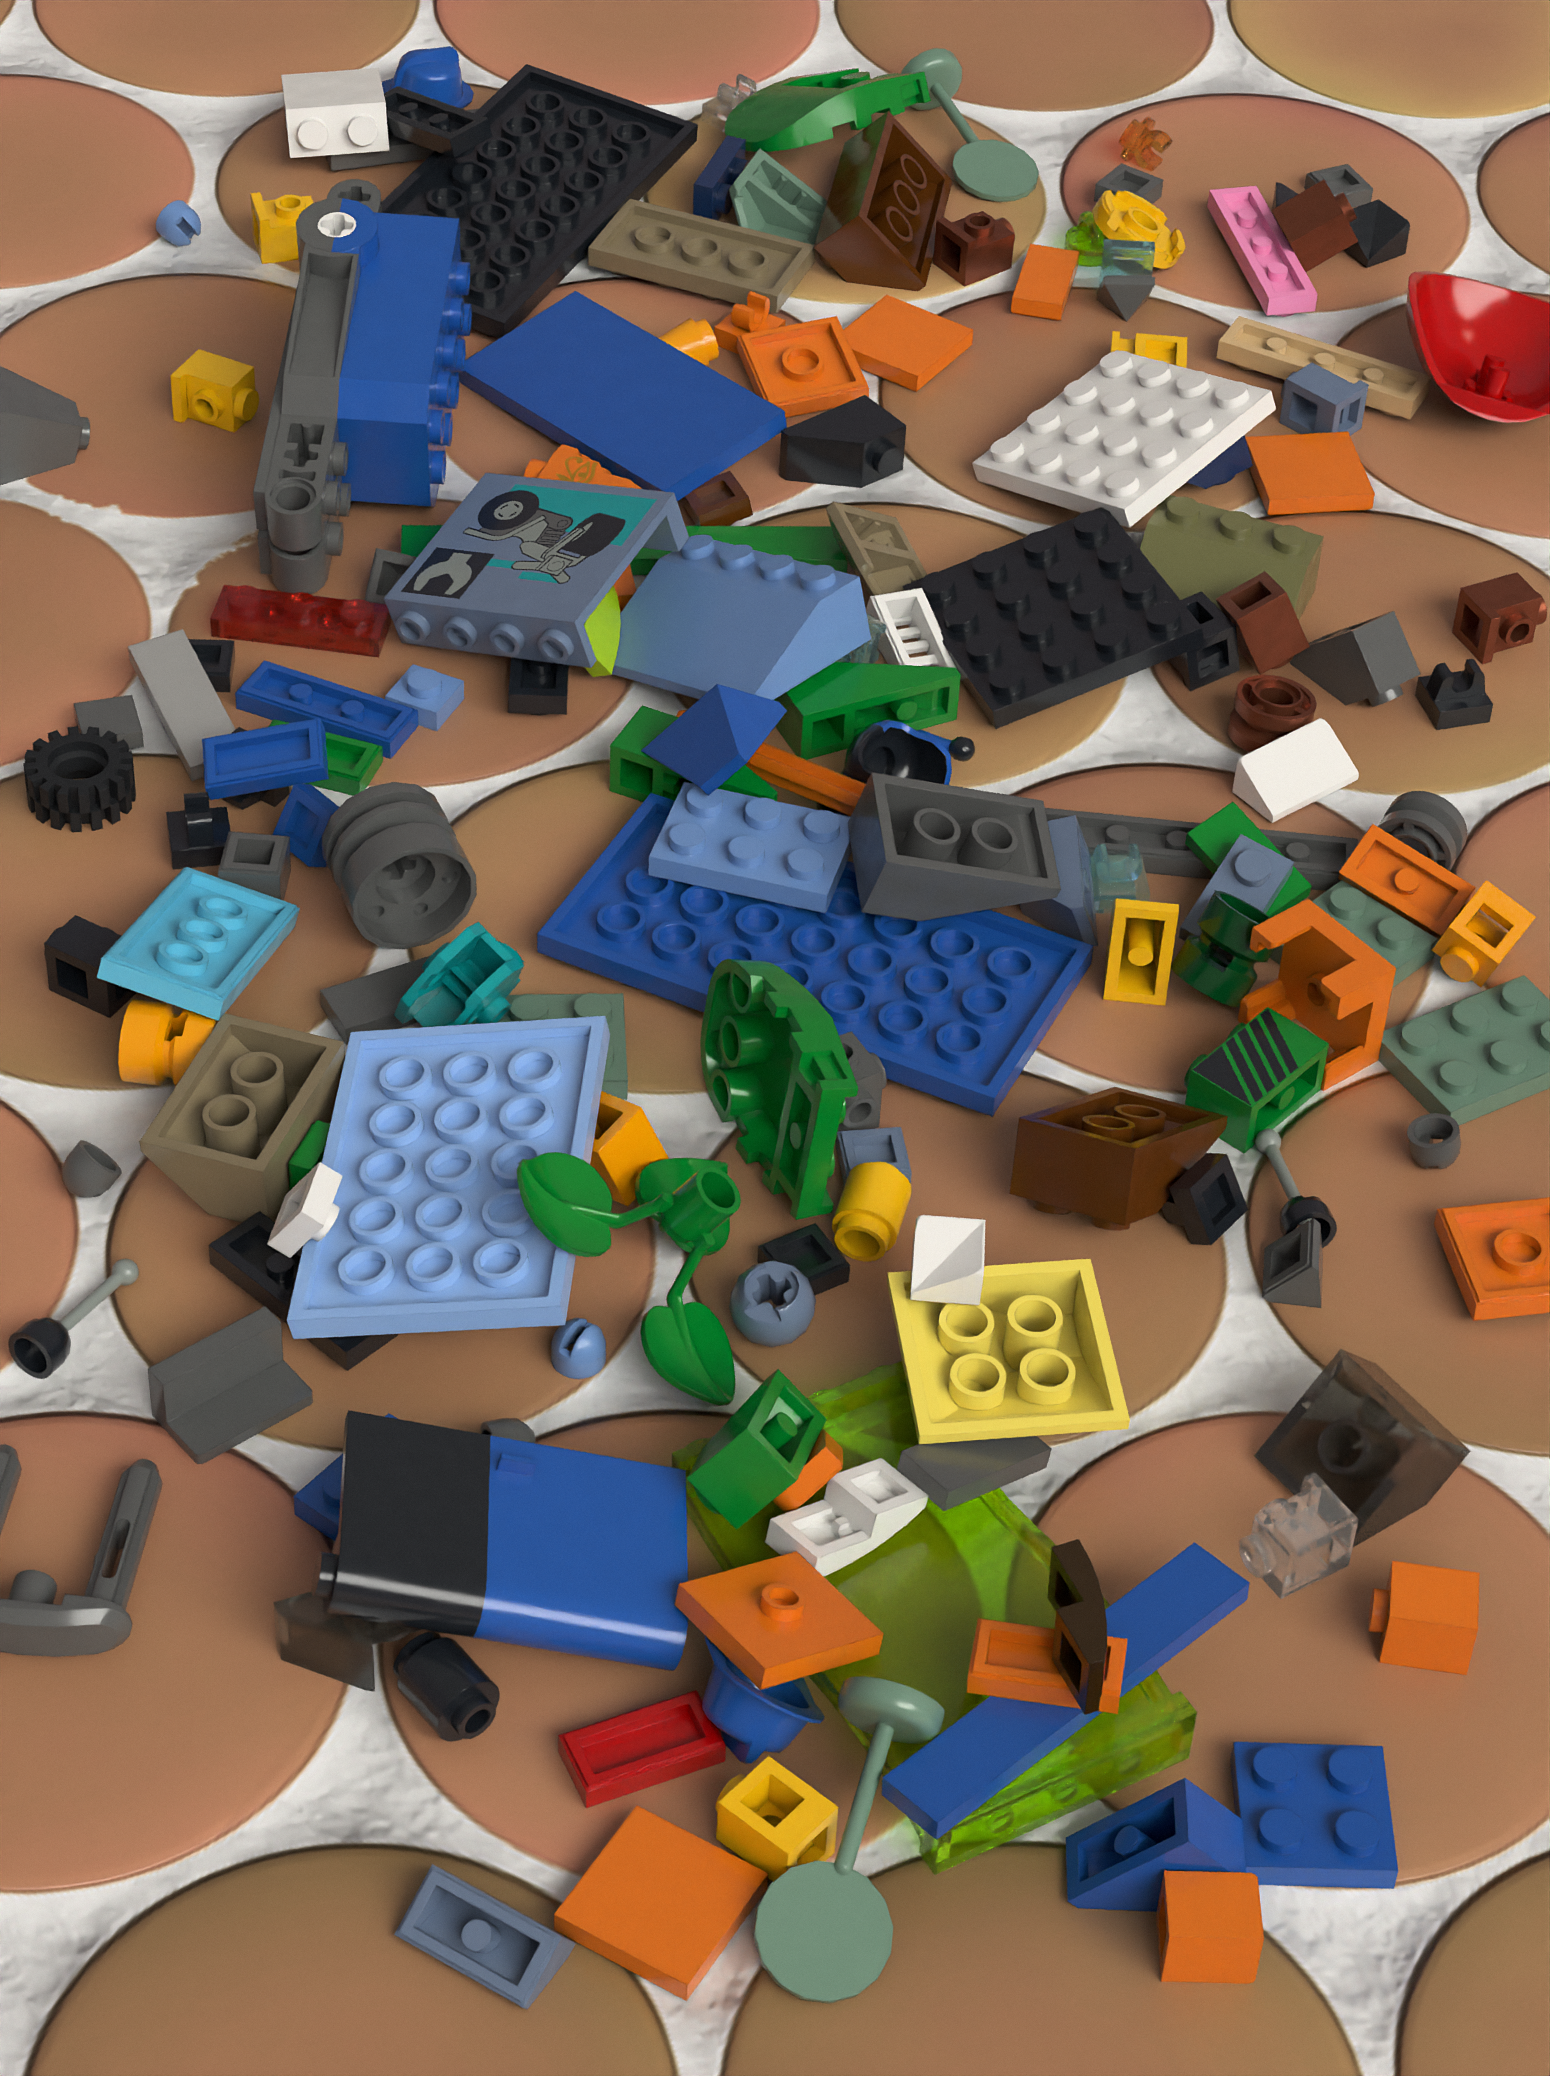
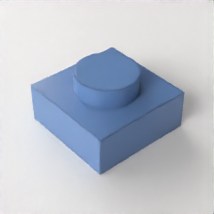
M412 664L385 695V699L418 710V725L438 731L464 700V681Z

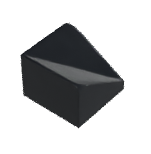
M1379 199L1353 208L1357 219L1349 224L1358 242L1345 249V252L1367 268L1406 254L1410 223L1407 219Z

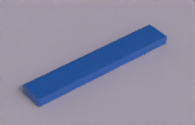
M1194 1542L1105 1609L1107 1636L1128 1639L1120 1698L1243 1604L1248 1598L1250 1582ZM990 1696L882 1777V1796L937 1840L1102 1712L1096 1711L1084 1715L1082 1709Z

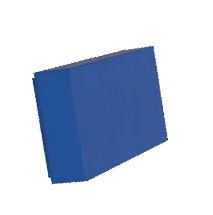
M320 718L202 739L205 790L208 792L210 800L329 779L325 728Z

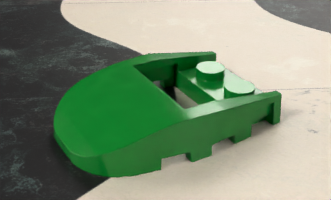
M858 68L790 77L755 92L739 103L726 119L724 126L725 138L728 135L746 139L745 151L757 152L761 149L764 152L803 147L834 138L832 127L848 122L851 130H860L873 123L871 115L874 113H886L889 111L895 116L905 112V107L931 101L925 72L919 71L902 75L891 73L871 79L869 72H859Z
M725 959L716 966L712 974L701 1027V1063L710 1099L722 1123L735 1121L743 1136L737 1138L736 1150L746 1164L759 1162L766 1171H763L761 1182L773 1195L780 1193L788 1194L792 1200L790 1214L795 1220L832 1213L834 1204L826 1189L827 1179L834 1172L835 1159L833 1151L839 1124L843 1123L846 1116L845 1098L855 1097L858 1093V1085L833 1018L802 984L780 967L760 960Z

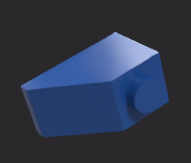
M1183 1778L1066 1837L1068 1902L1076 1908L1157 1912L1164 1870L1246 1873L1243 1819L1191 1781Z

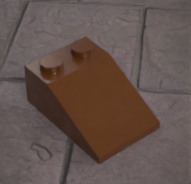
M1112 1087L1020 1117L1009 1194L1033 1200V1207L1041 1212L1069 1214L1073 1211L1091 1216L1090 1223L1098 1228L1115 1231L1127 1230L1130 1228L1131 1223L1158 1213L1172 1195L1169 1188L1207 1153L1224 1132L1228 1116Z

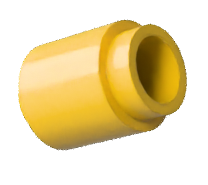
M877 1161L861 1163L850 1170L832 1221L835 1244L846 1256L864 1262L876 1261L882 1258L885 1252L895 1245L912 1194L909 1180L891 1164Z

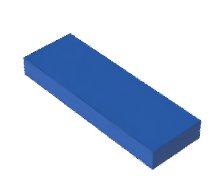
M265 660L235 692L236 709L270 720L276 719L288 723L320 718L325 732L383 746V757L389 759L396 754L418 727V710Z

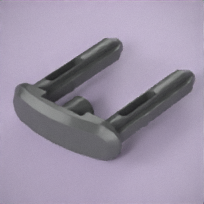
M6 1444L0 1445V1535L22 1471L17 1451ZM139 1459L121 1474L100 1546L94 1557L92 1572L84 1596L65 1594L62 1604L56 1605L53 1602L57 1592V1584L48 1574L37 1570H25L15 1576L8 1599H0V1652L51 1657L94 1655L113 1650L123 1644L130 1636L133 1623L130 1615L126 1612V1608L163 1485L155 1463L147 1459ZM123 1549L116 1574L111 1578L118 1552Z

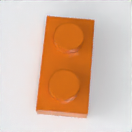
M1374 824L1370 826L1339 871V880H1343L1434 936L1438 941L1474 896L1476 889L1475 886Z

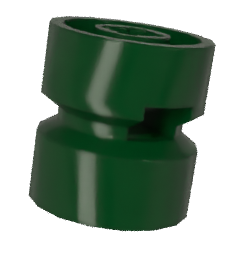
M1215 890L1197 921L1202 932L1200 935L1187 937L1172 962L1171 969L1183 981L1208 997L1232 1007H1240L1242 998L1249 993L1258 976L1253 967L1254 964L1267 962L1275 949L1268 950L1264 948L1257 953L1249 948L1252 928L1271 917L1231 894ZM1220 947L1234 955L1233 960L1231 961L1217 953V949Z

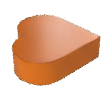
M824 1429L821 1430L797 1481L773 1500L784 1513L796 1510L843 1468V1448Z

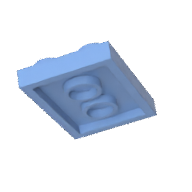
M684 782L649 855L648 875L826 913L852 852L848 829L850 817L834 814L826 810H816L778 802L770 798H759L716 789L708 796L699 786Z

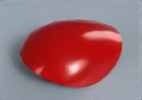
M1430 271L1411 273L1408 280L1406 318L1410 336L1422 368L1447 398L1466 411L1487 420L1505 423L1527 422L1549 415L1550 302L1505 287L1461 276Z

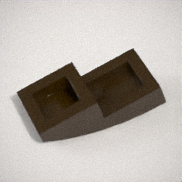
M1079 1539L1051 1547L1047 1598L1056 1611L1052 1661L1084 1715L1099 1711L1107 1652V1620L1104 1599L1097 1575Z

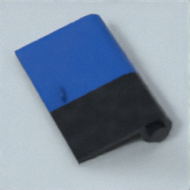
M348 1410L344 1428L338 1535L331 1553L319 1552L312 1579V1596L323 1598L324 1614L668 1671L676 1669L683 1654L688 1629V1618L674 1605L678 1585L688 1581L686 1470Z

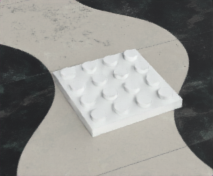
M1116 350L1105 355L1098 365L1079 380L1068 384L1061 394L1043 408L1032 412L1027 420L1010 434L995 441L991 448L976 459L972 465L979 482L1080 513L1102 507L1110 511L1120 525L1130 528L1276 410L1271 390L1169 364L1165 361L1131 354L1127 351Z

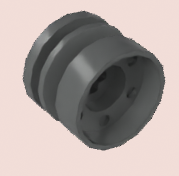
M399 782L369 787L350 797L330 817L322 835L323 858L341 891L343 901L354 924L365 939L384 948H413L429 944L451 932L466 917L477 895L476 874L434 794L416 784Z

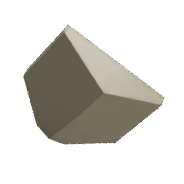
M834 501L826 507L833 536L855 575L860 576L861 584L870 596L903 591L904 585L924 578L927 575L896 517Z

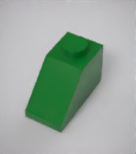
M777 1369L703 1447L686 1479L694 1486L695 1492L702 1504L711 1512L722 1515L737 1530L797 1481L827 1419Z

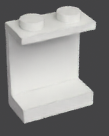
M379 68L281 75L290 158L389 151L386 102Z

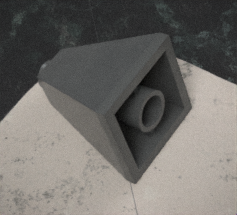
M0 366V485L75 463L78 449L86 450L89 444L90 422L88 417H80L76 402Z

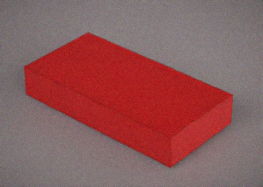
M697 1690L558 1735V1753L586 1808L723 1763L726 1758V1744L717 1727L705 1715L702 1709V1699Z

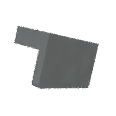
M266 1306L148 1368L152 1416L197 1464L206 1463L313 1403L312 1389L283 1360L281 1322Z

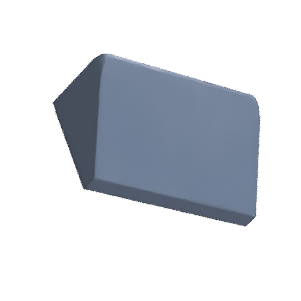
M433 1864L394 1934L527 2010L567 1960L576 1942Z

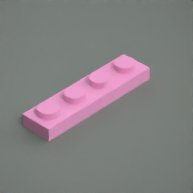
M1257 186L1209 190L1207 208L1267 316L1277 315L1286 317L1295 313L1315 311L1318 293Z

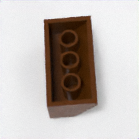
M889 111L845 142L814 248L817 250L818 256L824 265L829 269L836 270L848 283L919 291L927 283L934 255L936 220L944 217L953 180Z

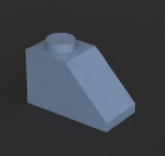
M1073 815L1048 821L1061 890L1057 898L1019 904L1023 915L1061 935L1098 946L1091 858L1077 817Z

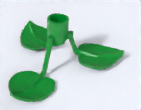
M559 1152L544 1153L532 1159H522L518 1163L517 1182L523 1204L530 1218L542 1234L564 1251L582 1257L601 1256L611 1246L610 1228H622L650 1216L659 1222L658 1228L661 1232L667 1233L677 1246L689 1252L685 1263L667 1294L666 1301L668 1307L654 1306L644 1314L640 1330L642 1346L652 1367L669 1384L705 1402L717 1406L729 1405L735 1395V1369L732 1350L726 1332L718 1318L707 1306L698 1302H689L683 1305L682 1301L683 1292L703 1255L715 1254L726 1244L730 1232V1216L740 1207L741 1198L739 1190L733 1180L727 1175L728 1164L726 1162L697 1158H672L650 1163L639 1172L635 1181V1195L640 1206L624 1213L610 1212L612 1209V1196L606 1182L596 1169L586 1161Z

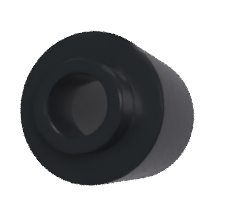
M426 1632L413 1638L401 1649L393 1666L394 1674L398 1678V1689L443 1740L452 1742L471 1739L483 1733L491 1725L495 1718L500 1698L499 1688L454 1639L442 1638L436 1632Z

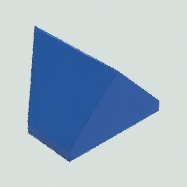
M716 684L641 751L699 786L709 796L750 760L787 710L780 702Z

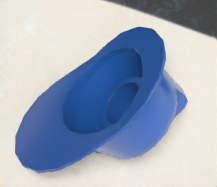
M451 46L408 51L400 58L394 78L382 82L384 93L398 86L460 109L469 105L474 95L470 85L462 80L459 55L456 49Z
M705 1636V1641L714 1664L703 1697L702 1709L707 1718L721 1730L724 1743L740 1762L751 1764L763 1752L780 1753L791 1744L808 1722L820 1724L824 1721L825 1716L815 1704L803 1677L760 1690Z

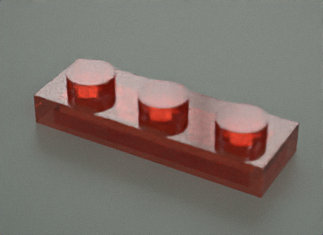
M224 585L210 617L211 637L379 658L391 626V616L386 604L370 603L361 599L345 600L313 596L305 592L289 593L257 589L248 585Z

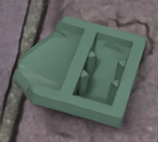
M759 149L729 189L738 225L814 245L827 200L767 153Z

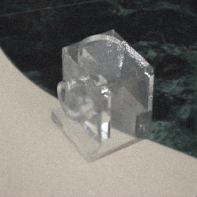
M1313 1472L1303 1477L1300 1493L1288 1499H1275L1255 1514L1251 1534L1239 1541V1553L1248 1571L1255 1577L1262 1578L1274 1593L1282 1599L1349 1566L1358 1518L1323 1480Z

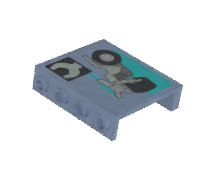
M485 473L384 597V601L401 643L592 668L597 660L584 627L586 620L641 548L679 552L689 539V535L674 492Z

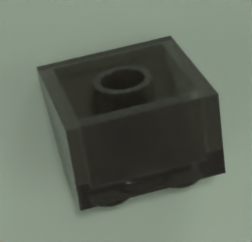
M1340 1349L1254 1456L1346 1546L1353 1548L1427 1505L1471 1451L1376 1363Z

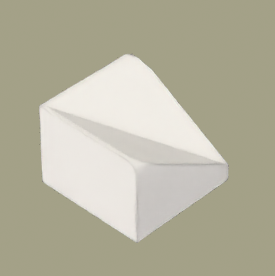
M920 1215L916 1218L912 1248L910 1300L980 1305L984 1276L986 1220Z

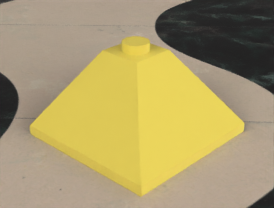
M1091 1259L984 1266L980 1305L910 1300L911 1271L887 1272L886 1282L919 1445L1129 1428L1130 1418Z

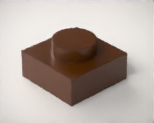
M731 471L714 476L682 498L683 506L696 526H731L734 522L753 515L749 496Z

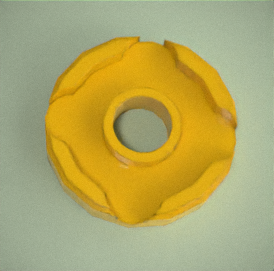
M1111 190L1104 191L1092 210L1094 221L1102 233L1120 250L1146 265L1161 269L1171 268L1184 252L1186 246L1180 230L1175 228L1171 233L1164 225L1168 220L1164 213L1140 196L1128 191L1118 190L1115 195H1113Z

